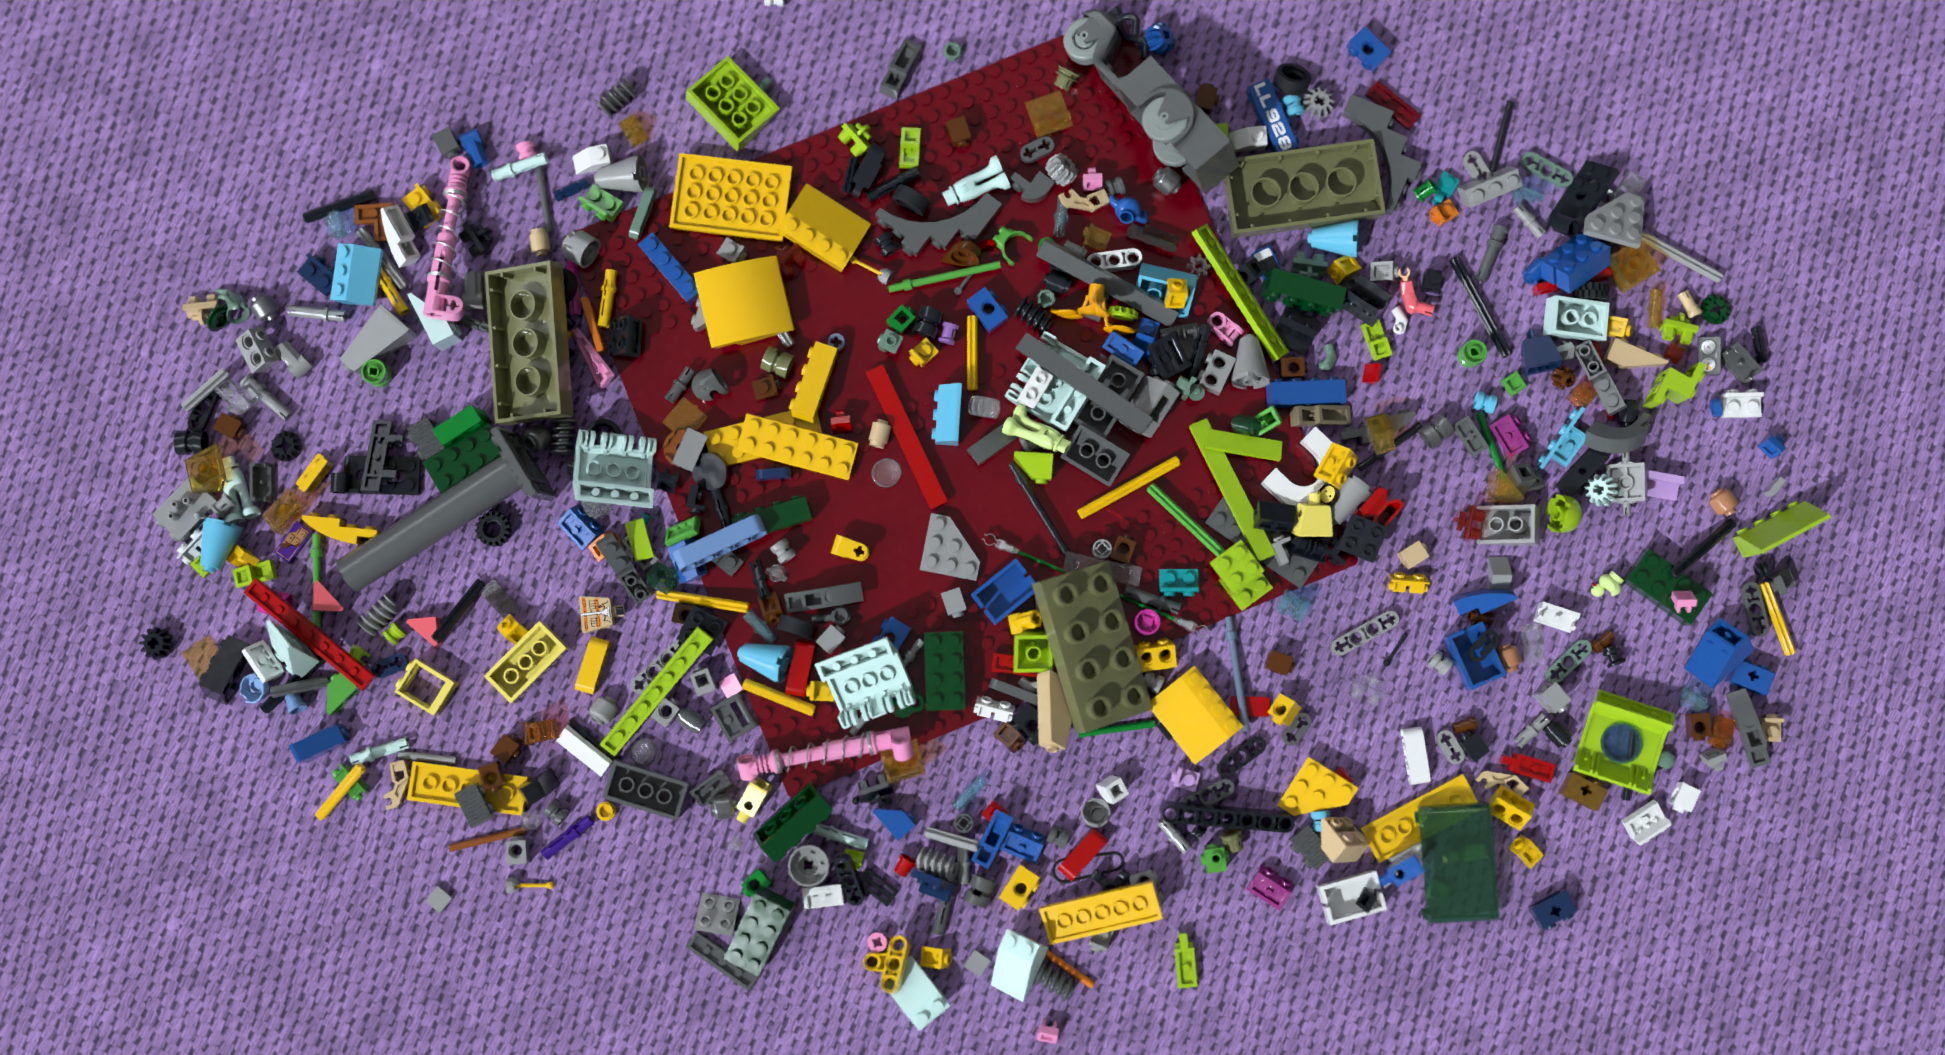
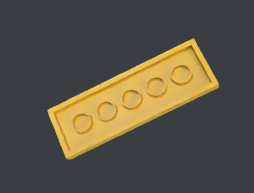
M791 411L764 417L822 433L818 413L814 423L792 417ZM744 422L704 432V435L708 436L706 439L708 452L721 455V458L727 462L728 466L762 458L737 451Z
M746 413L737 451L849 480L858 442Z
M413 761L407 800L460 807L454 793L473 783L479 782L481 785L482 781L479 771ZM494 772L489 775L490 782L495 783L497 780V775ZM504 773L507 784L502 785L503 789L491 792L490 789L486 790V798L488 802L493 803L498 813L523 816L525 801L517 787L528 781L529 777Z
M1460 774L1362 826L1360 830L1370 845L1369 847L1377 862L1381 863L1482 808L1463 774Z
M1153 880L1047 904L1039 908L1050 945L1163 919Z

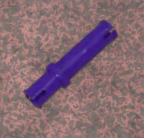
M586 815L575 825H570L566 832L541 850L542 855L549 860L574 839H579L583 832L595 824L592 818Z

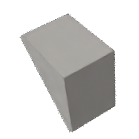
M1488 557V589L1510 590L1512 571L1508 557Z

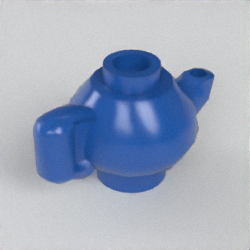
M1113 195L1109 196V203L1115 208V214L1122 223L1129 224L1135 220L1142 224L1148 222L1149 213L1141 209L1138 200L1133 197L1117 199Z

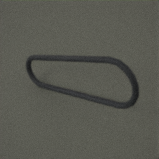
M1118 852L1099 853L1095 856L1118 855L1121 859L1119 867L1100 872L1101 874L1114 872L1123 867L1124 859ZM1066 858L1057 860L1052 867V875L1054 879L1062 884L1071 883V881H1062L1058 879L1055 874V868L1058 863L1064 861ZM1092 875L1075 878L1072 882L1091 878Z

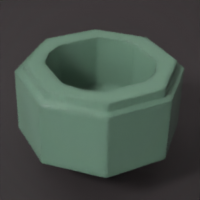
M949 42L944 46L943 55L947 61L955 62L961 58L962 48L956 42Z
M1049 289L1041 290L1037 295L1038 305L1043 309L1051 308L1055 303V294Z
M1661 751L1657 766L1660 769H1670L1675 764L1674 755L1670 751Z

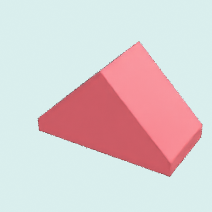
M318 580L314 582L312 611L341 612L344 608Z
M439 617L416 618L406 621L407 624L433 646L440 647L442 645V641L437 643L431 637L440 625Z

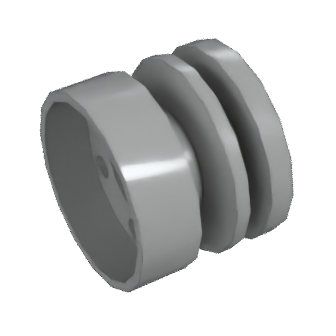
M801 845L790 855L788 861L789 874L799 885L806 887L816 886L828 874V857L816 845ZM805 860H807L808 862L811 860L813 861V868L811 870L809 868H803L805 866Z

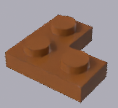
M394 204L354 205L355 224L357 226L374 224L375 242H388L383 226L381 208Z

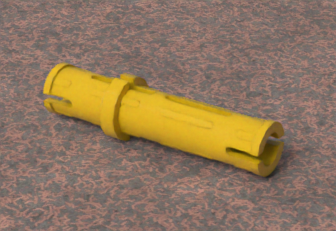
M381 266L378 286L383 289L398 315L404 316L410 309L406 306L393 285L392 278L386 274Z
M605 269L604 285L601 287L603 292L597 325L599 327L609 328L613 297L617 290L615 283L618 271Z

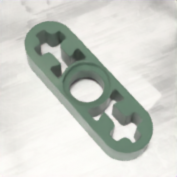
M1528 152L1521 158L1520 163L1523 169L1558 188H1567L1573 181V176L1568 170L1534 152ZM1532 157L1533 163L1531 165H1528V161L1526 159ZM1539 161H1540L1541 164L1539 165L1538 169L1536 170L1535 168L1537 167V165H1535V164H1538ZM1543 166H1549L1551 168L1550 175H1544L1542 173ZM1558 171L1557 176L1553 179L1552 176ZM1565 175L1568 182L1561 183V178L1559 177Z
M645 187L630 227L629 237L637 240L641 238L657 194L656 188Z
M1577 640L1546 669V680L1548 682H1561L1591 653V644L1587 640ZM1579 644L1586 645L1584 648L1586 652H1579L1577 655L1573 654L1579 650ZM1566 656H1570L1573 659V664L1570 667H1566L1563 664V659ZM1560 667H1561L1562 669L1566 670L1565 673H1564L1563 670H1560V671L1557 673L1558 679H1556V678H1552V679H1551V677H1550V676L1552 675V673L1550 672L1551 670H1552V671H1557Z

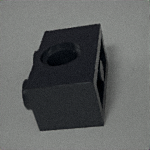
M1027 703L1012 718L1014 721L1012 725L1019 732L1023 730L1028 735L1026 739L1033 746L1036 744L1040 746L1038 728L1033 732L1027 729V723L1030 720H1035L1038 724V711Z

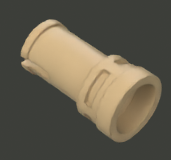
M1689 290L1677 295L1685 308V313H1687L1689 320L1703 313L1698 304L1693 300Z

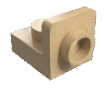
M1766 714V718H1759L1766 741L1781 742V722H1785V718H1778V714Z

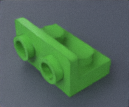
M593 184L584 198L580 195L577 198L582 203L581 207L586 211L591 212L593 210L596 212V217L602 221L607 219L611 223H613L625 206L621 200Z

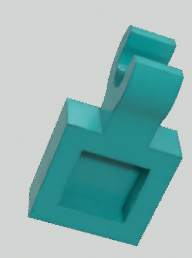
M1443 171L1435 184L1438 188V193L1435 195L1432 203L1438 206L1444 196L1450 198L1460 180Z

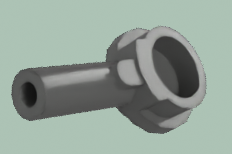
M839 606L831 613L812 615V622L833 621L837 625H845L849 622L851 614L846 607Z

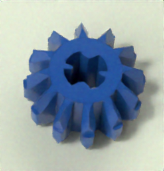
M1156 22L1145 30L1146 35L1144 38L1147 40L1146 44L1149 45V50H1153L1155 55H1164L1175 47L1174 42L1176 39L1173 37L1174 33L1171 32V27H1167L1165 22Z

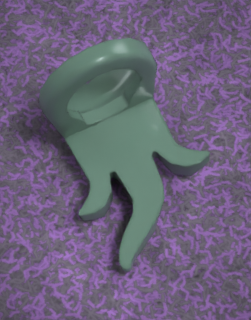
M229 289L215 290L216 293L220 294L218 299L224 300L228 306L226 316L230 323L240 324L248 319L250 311L246 300L242 296L244 295L243 291L239 290L236 294ZM240 307L244 308L242 317L238 319L231 317L232 310L239 309Z

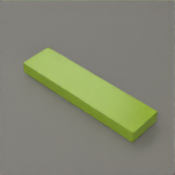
M1208 429L1206 432L1205 449L1280 461L1282 441Z

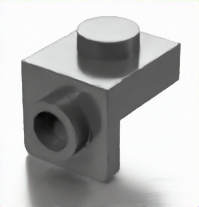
M1789 568L1771 574L1772 581H1770V585L1773 591L1778 592L1781 596L1788 593L1787 589L1796 586Z

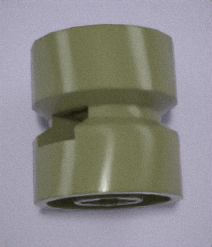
M769 346L763 356L760 368L770 373L775 371L776 375L786 379L794 363L795 356L787 352L781 354L779 349Z

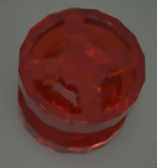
M1671 341L1662 355L1664 359H1670L1676 365L1683 357L1686 348L1683 346L1679 347L1676 345V342Z

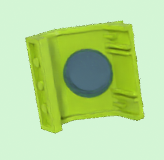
M1598 689L1589 709L1574 757L1573 770L1650 795L1653 790L1654 774L1665 738L1674 727L1675 713ZM1631 732H1633L1635 735V748L1633 755L1630 757Z

